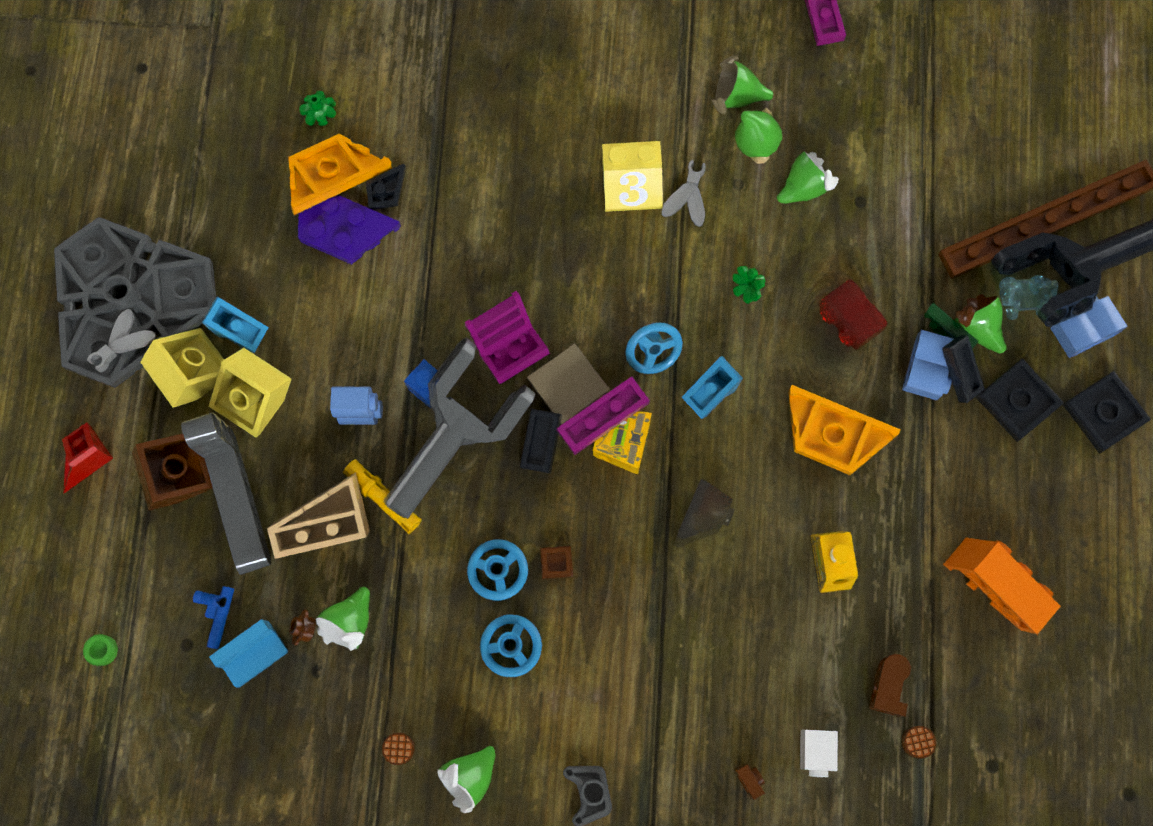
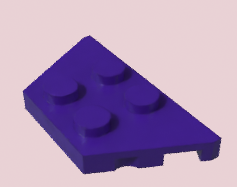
M336 195L299 213L298 239L303 244L352 265L367 250H372L381 243L380 240L391 231L396 232L399 230L401 225L399 221Z

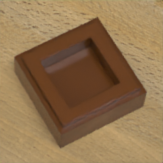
M571 546L540 548L543 580L573 577Z

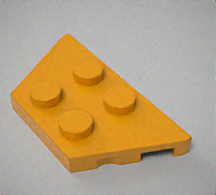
M337 134L290 156L289 170L293 214L296 215L392 169L390 159L385 156L380 159L370 154L369 148L361 144H355L351 139L341 134Z
M791 385L789 389L794 452L848 475L853 474L900 433L901 429L797 386Z

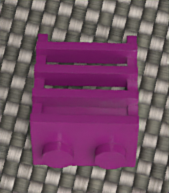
M517 290L511 293V297L472 321L469 319L464 322L471 339L477 345L476 349L479 352V356L499 384H502L550 354L548 347L532 327Z

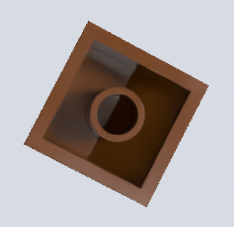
M183 433L135 445L132 455L148 510L177 504L213 489L205 459L190 449Z

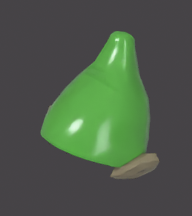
M738 55L731 56L719 64L723 69L717 84L716 99L711 100L717 111L723 115L727 112V108L745 107L759 101H770L773 98L772 90L766 88L750 69L737 62L739 60Z

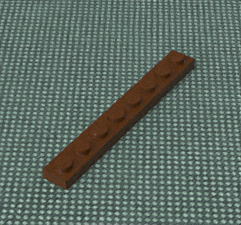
M1147 159L942 249L938 256L951 279H954L992 262L993 257L1000 250L1042 232L1055 234L1152 191L1153 169Z

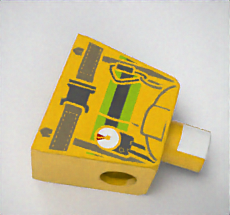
M636 412L597 439L593 447V456L638 474L652 413Z
M838 531L811 535L820 593L851 589L858 577L851 533Z

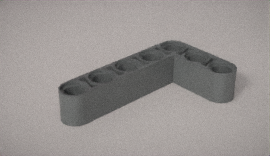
M213 412L182 422L181 428L187 445L205 459L238 573L243 575L271 565L270 553L233 430Z

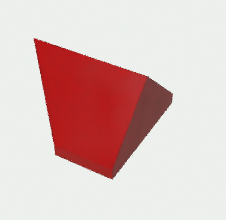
M88 422L62 439L65 450L63 494L113 459Z

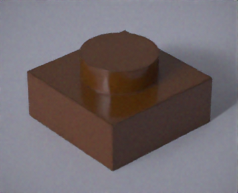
M743 764L734 770L750 799L755 800L765 794L761 787L765 784V781L756 767L750 769L748 764Z

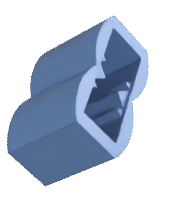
M1096 296L1092 310L1051 327V330L1067 356L1071 358L1116 336L1127 327V324L1109 296L1100 300Z
M921 330L914 342L902 390L934 400H938L943 394H947L952 379L948 376L949 369L942 348L954 339Z
M334 386L331 388L330 410L332 416L337 418L340 425H376L378 418H382V401L378 400L377 393H373L370 386Z

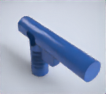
M223 586L220 595L197 590L193 595L194 603L208 605L205 617L214 619L206 646L208 648L219 650L234 588ZM226 598V604L222 607L219 601Z

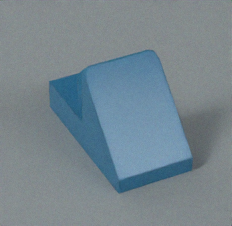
M216 297L202 321L219 338H227L251 353H255L269 328L219 297Z
M721 356L682 398L703 419L725 397L736 391L743 378Z

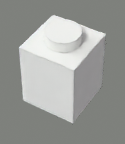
M801 730L800 769L809 770V776L828 777V771H837L838 731Z

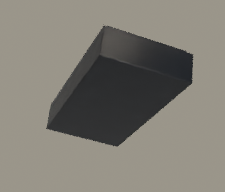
M960 335L945 345L942 350L959 403H968L984 390V386L968 335Z
M531 409L520 468L551 474L559 434L557 428L561 424L562 414Z

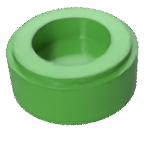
M103 634L90 637L83 648V655L86 661L96 666L110 664L116 658L118 652L116 641L112 637Z

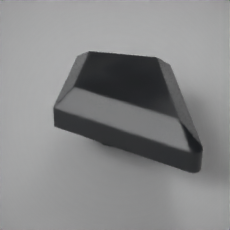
M401 164L366 181L369 209L377 210L399 205L406 172L405 164Z

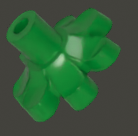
M317 91L311 96L307 95L304 98L305 104L299 107L300 114L306 115V124L310 126L314 125L316 120L320 126H325L328 123L326 116L333 118L336 115V110L333 108L336 105L335 100L332 97L325 98L323 91Z
M739 266L737 268L738 273L733 274V281L738 284L733 289L735 296L738 297L744 294L743 300L747 304L759 300L762 296L760 289L765 286V277L762 274L758 275V271L755 268L748 269L746 266Z

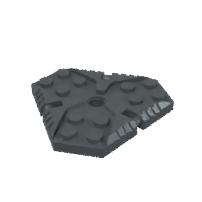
M100 217L54 248L57 301L64 305V311L58 312L61 365L66 370L116 388L135 374L137 370L143 368L140 362L151 345L150 343L139 349L115 353L117 356L103 372H98L95 369L96 366L101 364L102 358L95 360L94 364H90L87 361L91 353L97 352L105 344L108 346L114 324L124 310L131 309L134 314V322L129 334L142 330L153 331L154 333L159 331L161 335L156 338L159 339L199 327L203 324L202 321L216 299L213 262L210 258L162 240H158L156 244L146 234ZM148 253H151L152 255L149 261H147L146 258L148 256ZM127 291L125 296L119 299L120 294ZM83 304V309H76V305Z

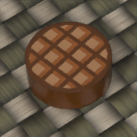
M913 726L904 732L902 747L913 758H927L936 748V738L930 729L924 726Z
M393 733L383 743V756L390 764H406L414 756L415 743L405 733Z

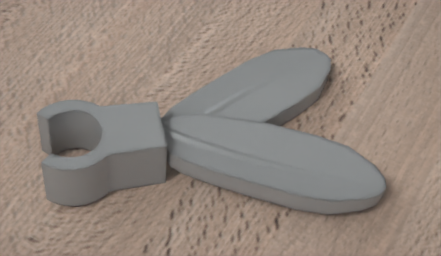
M691 160L688 165L687 183L683 184L667 199L662 208V216L669 217L674 215L687 202L691 221L700 227L704 223L705 209L698 184L700 178L705 173L706 166L703 163L702 170L695 172L692 170L694 161Z
M131 309L124 310L118 316L112 329L108 346L105 344L97 352H93L88 356L87 361L90 364H94L95 360L102 358L101 364L95 368L98 372H103L108 368L109 363L117 356L115 353L139 349L155 340L156 334L153 331L142 330L129 334L134 322V314Z

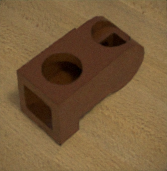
M892 654L880 661L868 709L897 717H906L908 704L899 702L904 680L909 677L911 672V665L906 657L900 654Z

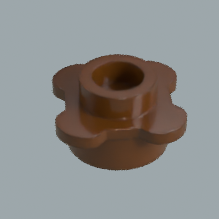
M303 609L301 615L294 617L290 623L289 634L293 636L292 645L297 646L299 641L309 642L313 637L316 621L315 618L308 616L309 612L306 609Z

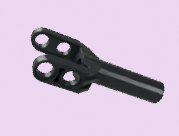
M1153 219L1087 247H1083L1066 237L1042 232L1000 250L993 257L992 265L1000 274L1011 275L1047 259L1050 260V265L1072 288L1051 297L1039 310L1038 318L1046 327H1051L1092 310L1099 291L1101 272L1153 251Z

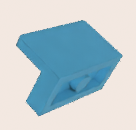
M261 619L213 653L209 658L215 667L223 668L236 688H240L286 655L288 649L270 622Z

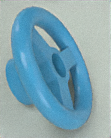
M652 323L640 328L627 343L625 352L628 364L635 371L643 374H655L666 370L676 362L681 354L683 346L681 334L675 327L667 323ZM659 332H665L671 337L663 340ZM637 343L646 355L643 364L639 363L634 355ZM673 347L671 354L664 361L654 365L656 357L663 350Z
M500 539L487 541L477 547L470 556L467 566L468 580L472 588L486 599L499 601L511 598L522 589L527 580V559L521 549L509 541ZM492 549L509 551L505 557L493 555L486 561L480 559L485 552ZM517 560L519 565L517 580L510 588L506 589L504 578L509 572V566ZM500 564L503 566L500 574L492 573L494 565ZM476 568L484 570L487 577L495 581L497 591L489 590L479 582Z
M504 615L496 618L485 628L480 641V652L484 663L491 671L503 677H518L526 674L536 665L542 651V641L538 629L531 621L519 615ZM506 624H514L512 632L503 633L497 643L489 644L491 636L499 627ZM523 628L530 634L533 643L532 653L528 660L521 652L523 643L520 635ZM508 640L516 642V648L513 651L505 649V643ZM500 652L505 657H514L520 666L515 668L503 667L495 662L491 654Z

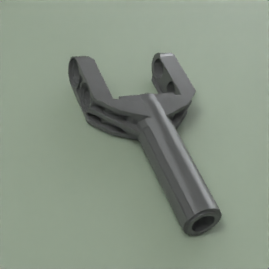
M467 337L455 346L428 383L430 406L435 413L436 429L383 500L389 509L402 518L408 519L460 446L505 440L535 398V392L526 385L520 387L516 392L509 395L487 426L453 398L446 397L474 358L477 345Z

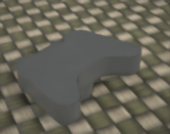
M568 766L564 769V777L577 785L581 800V807L572 819L575 826L586 825L611 813L612 804L606 774L602 767Z

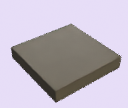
M576 344L567 348L527 377L529 383L550 411L562 414L561 425L610 392L609 387Z

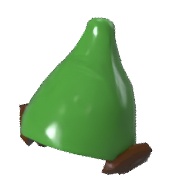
M979 294L976 298H968V305L961 311H956V316L953 320L977 339L978 344L997 353L1005 352L1007 346L1001 328L1002 306L998 296L986 297L984 294Z

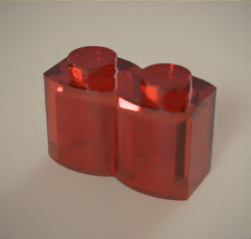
M851 279L825 296L819 305L822 318L828 324L832 323L840 331L838 335L841 341L847 347L852 346L856 351L883 332L888 325L880 311L868 301L863 291Z

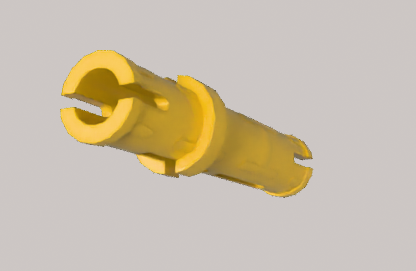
M354 459L346 466L343 474L349 477L356 473L361 494L373 500L407 534L412 533L419 526L422 519L415 513H412L408 519L402 518L385 505L383 500L390 491L381 483L382 479L379 476L372 475L357 459Z

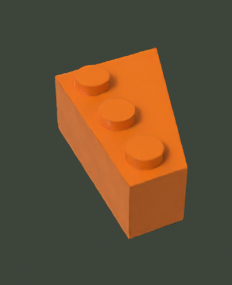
M965 538L943 565L950 571L955 569L962 572L970 579L966 585L972 590H976L979 587L992 600L989 604L1018 629L1038 635L1061 607L1052 598L1053 592L1045 585L1038 583L1032 577L1033 572L1025 564L1017 562L1010 555L1012 553L1011 549L1003 542Z

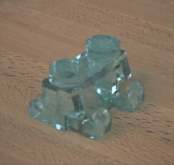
M1042 275L1022 280H1016L1014 277L1002 279L999 283L1001 302L1003 306H1011V308L1006 309L1007 318L1015 320L1018 317V312L1025 310H1036L1038 317L1039 310L1051 297L1057 295V280H1050V278H1045Z

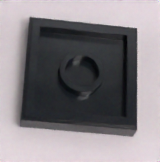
M1023 359L1018 361L976 397L1016 442L1025 437L1064 403Z
M1114 371L1063 404L1064 408L1099 454L1151 420Z

